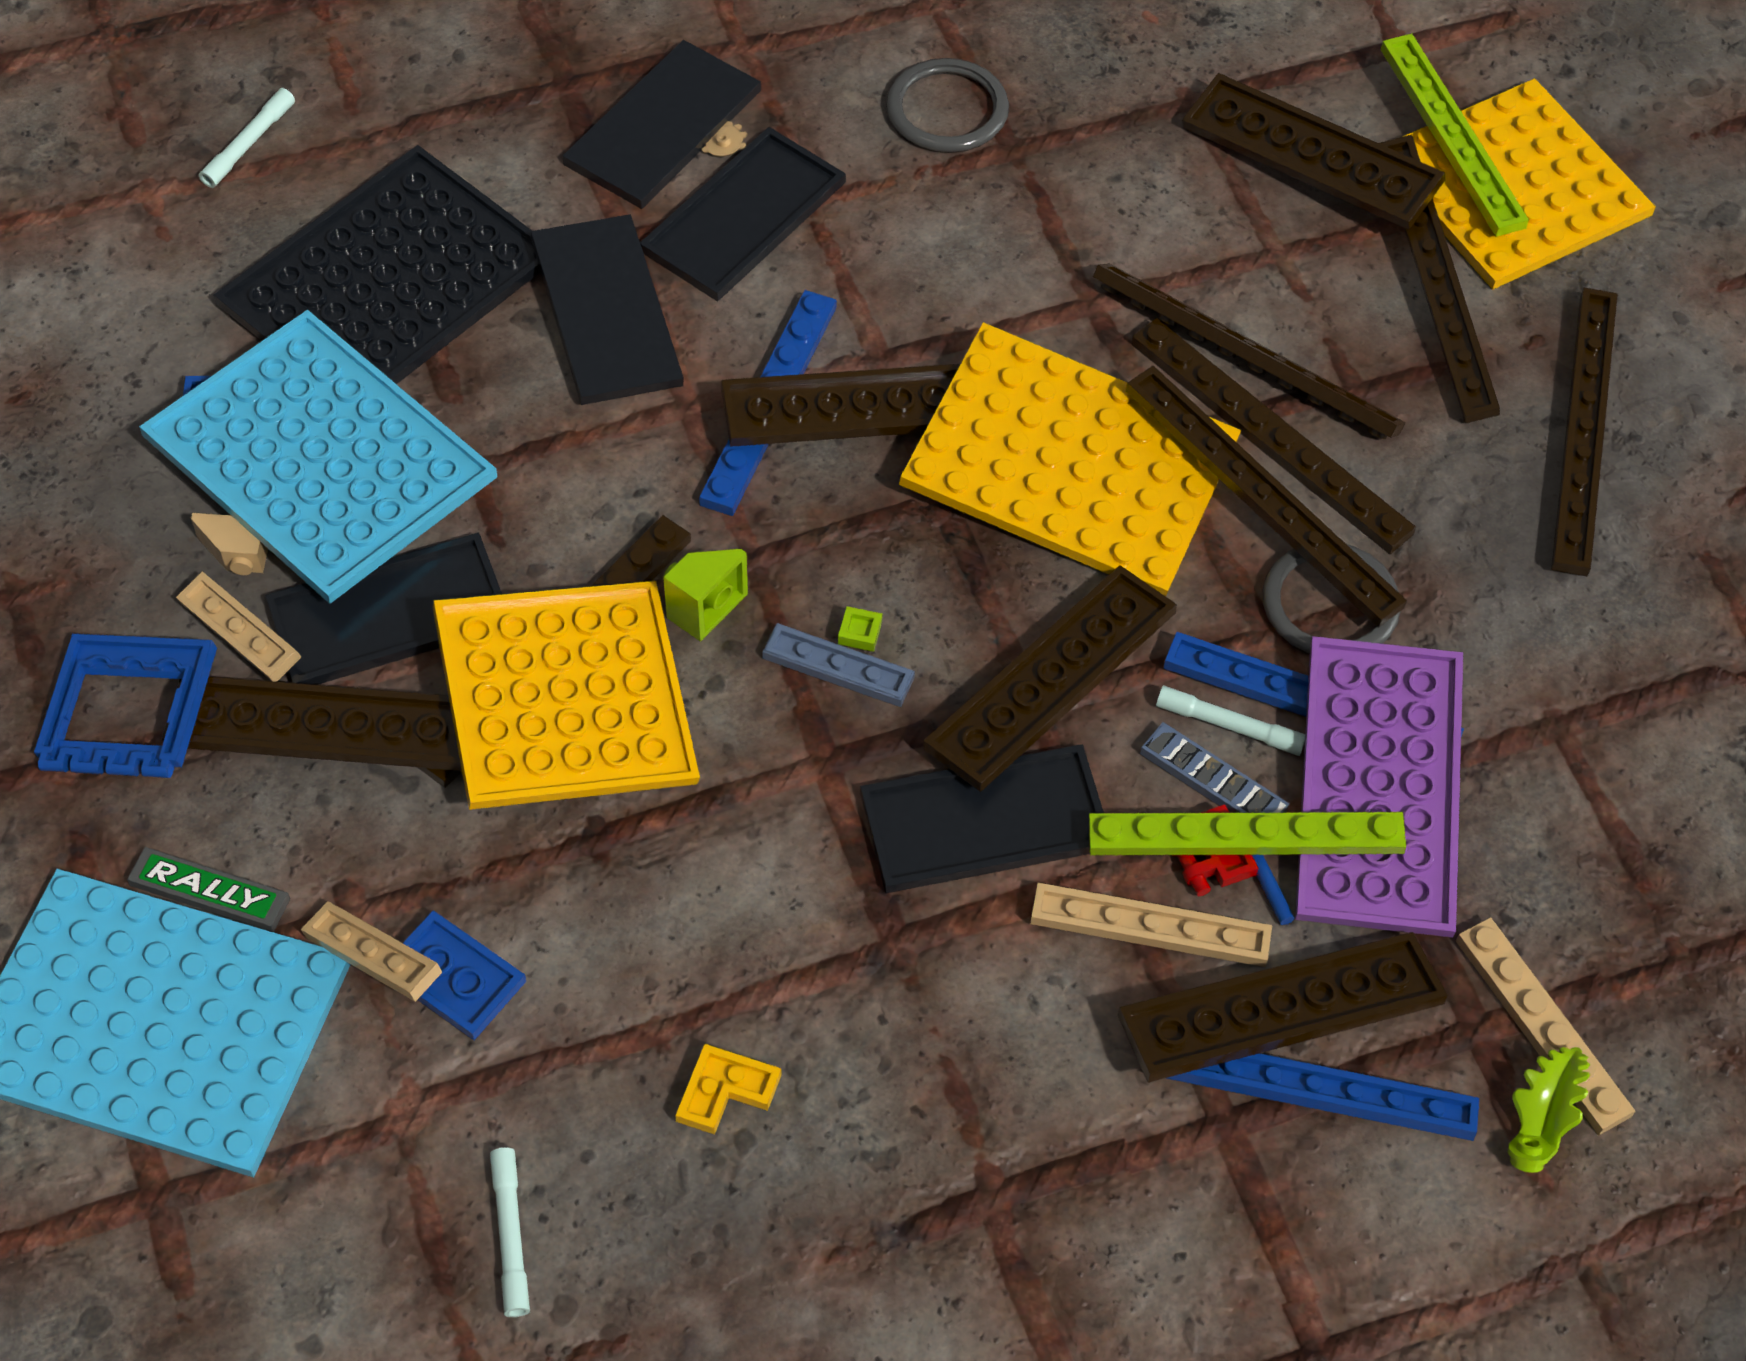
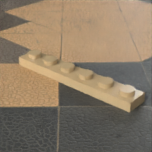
M1043 883L1037 884L1030 923L1032 925L1266 967L1272 932V925Z
M1489 918L1460 933L1456 939L1457 944L1540 1056L1550 1060L1548 1051L1556 1050L1559 1052L1560 1047L1568 1049L1578 1047L1582 1050V1054L1588 1056L1586 1061L1590 1063V1066L1583 1071L1589 1072L1590 1077L1586 1081L1577 1084L1586 1088L1588 1095L1575 1104L1596 1133L1601 1135L1631 1118L1635 1113V1109L1493 919Z

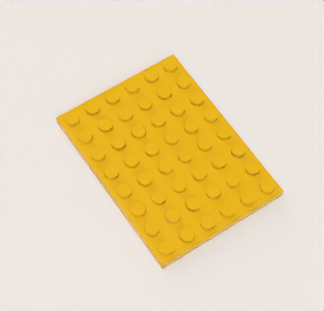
M983 322L900 477L899 485L1110 575L1121 565L1166 596L1219 482V478L1126 392L1127 382ZM1211 418L1237 442L1241 433L1240 429Z

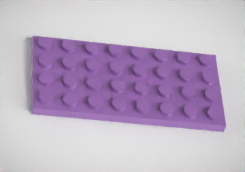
M1312 636L1309 658L1301 812H1403L1406 850L1404 854H1299L1295 920L1408 933L1413 932L1452 938L1455 935L1463 652Z

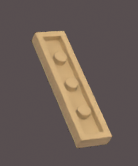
M203 571L176 597L185 608L272 682H277L301 658L300 654Z
M329 901L301 929L305 937L311 942L324 947L332 954L415 1002L442 973L437 962Z

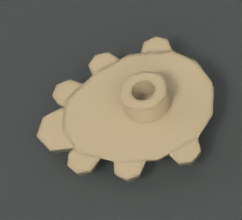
M727 121L706 143V146L702 148V152L705 154L710 153L716 157L733 155L739 149L743 150L746 148V143L743 142V139L747 137V133L745 131L740 132L742 125L736 124L733 126L732 122Z

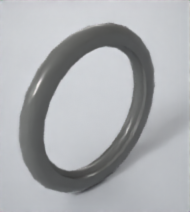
M938 58L917 63L903 71L895 79L887 94L886 108L888 117L895 129L906 140L931 151L953 153L968 151L992 140L1003 128L1008 118L1009 101L1000 81L987 69L962 59ZM938 74H954L970 78L988 90L993 102V111L989 121L975 132L952 137L937 136L915 127L906 118L902 106L903 96L913 83L922 78Z
M1348 545L1398 591L1393 577L1382 563L1371 554L1355 546ZM1292 549L1279 558L1267 573L1262 589L1263 606L1270 623L1278 634L1293 647L1310 654L1312 636L1302 632L1291 623L1281 604L1283 581L1296 566L1306 562L1295 549ZM1401 611L1379 628L1375 625L1366 635L1352 641L1383 644L1398 625Z

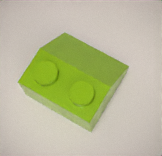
M742 549L687 553L678 563H672L663 577L667 619L701 642L748 595L747 553Z

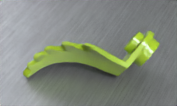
M1560 1047L1559 1052L1549 1050L1548 1057L1550 1060L1544 1056H1539L1537 1063L1542 1072L1526 1069L1524 1077L1530 1089L1518 1088L1513 1093L1512 1099L1520 1118L1521 1128L1519 1133L1509 1143L1508 1154L1511 1157L1510 1163L1518 1170L1529 1173L1542 1171L1544 1165L1558 1152L1561 1137L1582 1121L1583 1114L1581 1110L1573 1106V1104L1583 1100L1588 1095V1090L1577 1084L1586 1081L1590 1077L1589 1072L1583 1071L1589 1068L1590 1063L1586 1061L1588 1056L1582 1054V1050L1578 1047L1571 1049Z

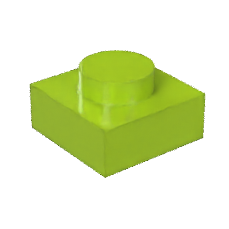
M847 606L838 634V644L874 652L882 625L883 613Z

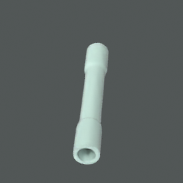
M280 88L237 137L199 173L200 180L206 186L214 188L231 171L233 165L257 139L295 103L294 96L287 89Z
M1164 685L1156 703V707L1217 725L1263 741L1271 747L1300 756L1305 743V734L1239 714Z
M498 1148L490 1152L493 1189L496 1193L503 1271L501 1284L504 1315L507 1317H520L530 1313L527 1275L524 1271L517 1201L518 1178L514 1149Z

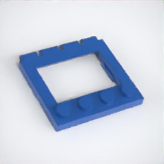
M72 634L34 753L39 758V770L68 772L70 768L73 773L103 774L106 770L108 775L139 776L141 772L144 777L171 778L174 768H182L217 650L214 642L202 639ZM85 674L182 679L180 688L176 689L167 719L169 725L163 745L64 740Z

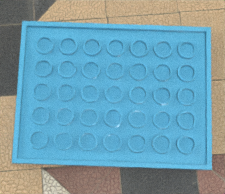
M309 310L304 311L139 426L141 434L146 440L330 604L497 478V469Z
M56 869L0 975V1099L254 1178L351 964L318 945Z

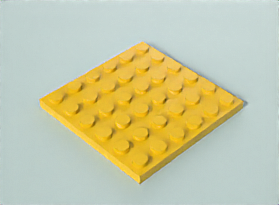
M1535 78L1461 111L1528 217L1529 222L1526 229L1495 237L1428 126L1405 135L1412 134L1422 163L1445 172V182L1433 197L1444 236L1492 290L1652 216L1656 207Z
M656 581L434 600L433 613L469 810L698 784L700 779Z

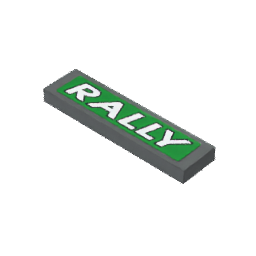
M147 847L143 849L127 879L131 887L270 932L275 931L290 901V896L287 892Z

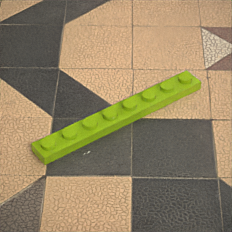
M1413 34L1384 40L1381 52L1495 237L1526 229L1529 222L1528 217Z
M1403 812L1089 814L1090 855L1404 854L1406 850Z

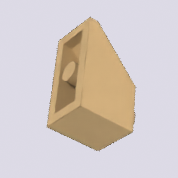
M192 513L191 520L197 538L227 571H232L238 575H249L251 572L263 573L268 548L231 515Z

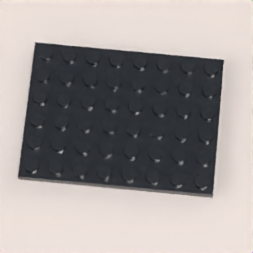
M417 145L213 296L215 303L261 341L304 311L309 310L395 384H398L541 271L531 241L532 230Z

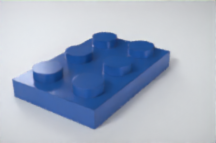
M434 910L403 942L408 947L437 962L442 970L440 976L418 998V1001L473 1040L482 1033L526 983L524 973Z

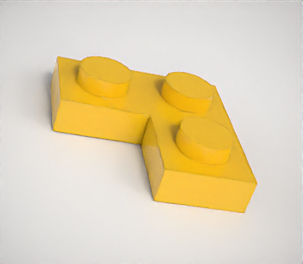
M704 1044L675 1115L676 1122L715 1135L729 1099L768 1111L780 1081L782 1069Z

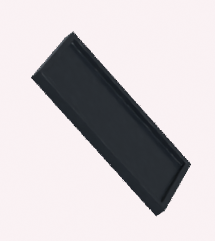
M682 40L563 155V165L638 208L643 209L706 146V143L727 121H731L761 91V81L695 45Z
M768 127L640 242L643 254L718 302L846 183V173L771 127Z
M631 214L531 231L533 248L581 405L683 386L684 377Z
M478 532L390 558L331 604L307 583L265 596L277 634L301 656L289 669L293 683L319 685L440 648L433 613L434 600L502 595V592Z
M1083 744L1022 755L981 792L950 769L860 786V796L886 894L1090 854L1089 814L1104 813Z

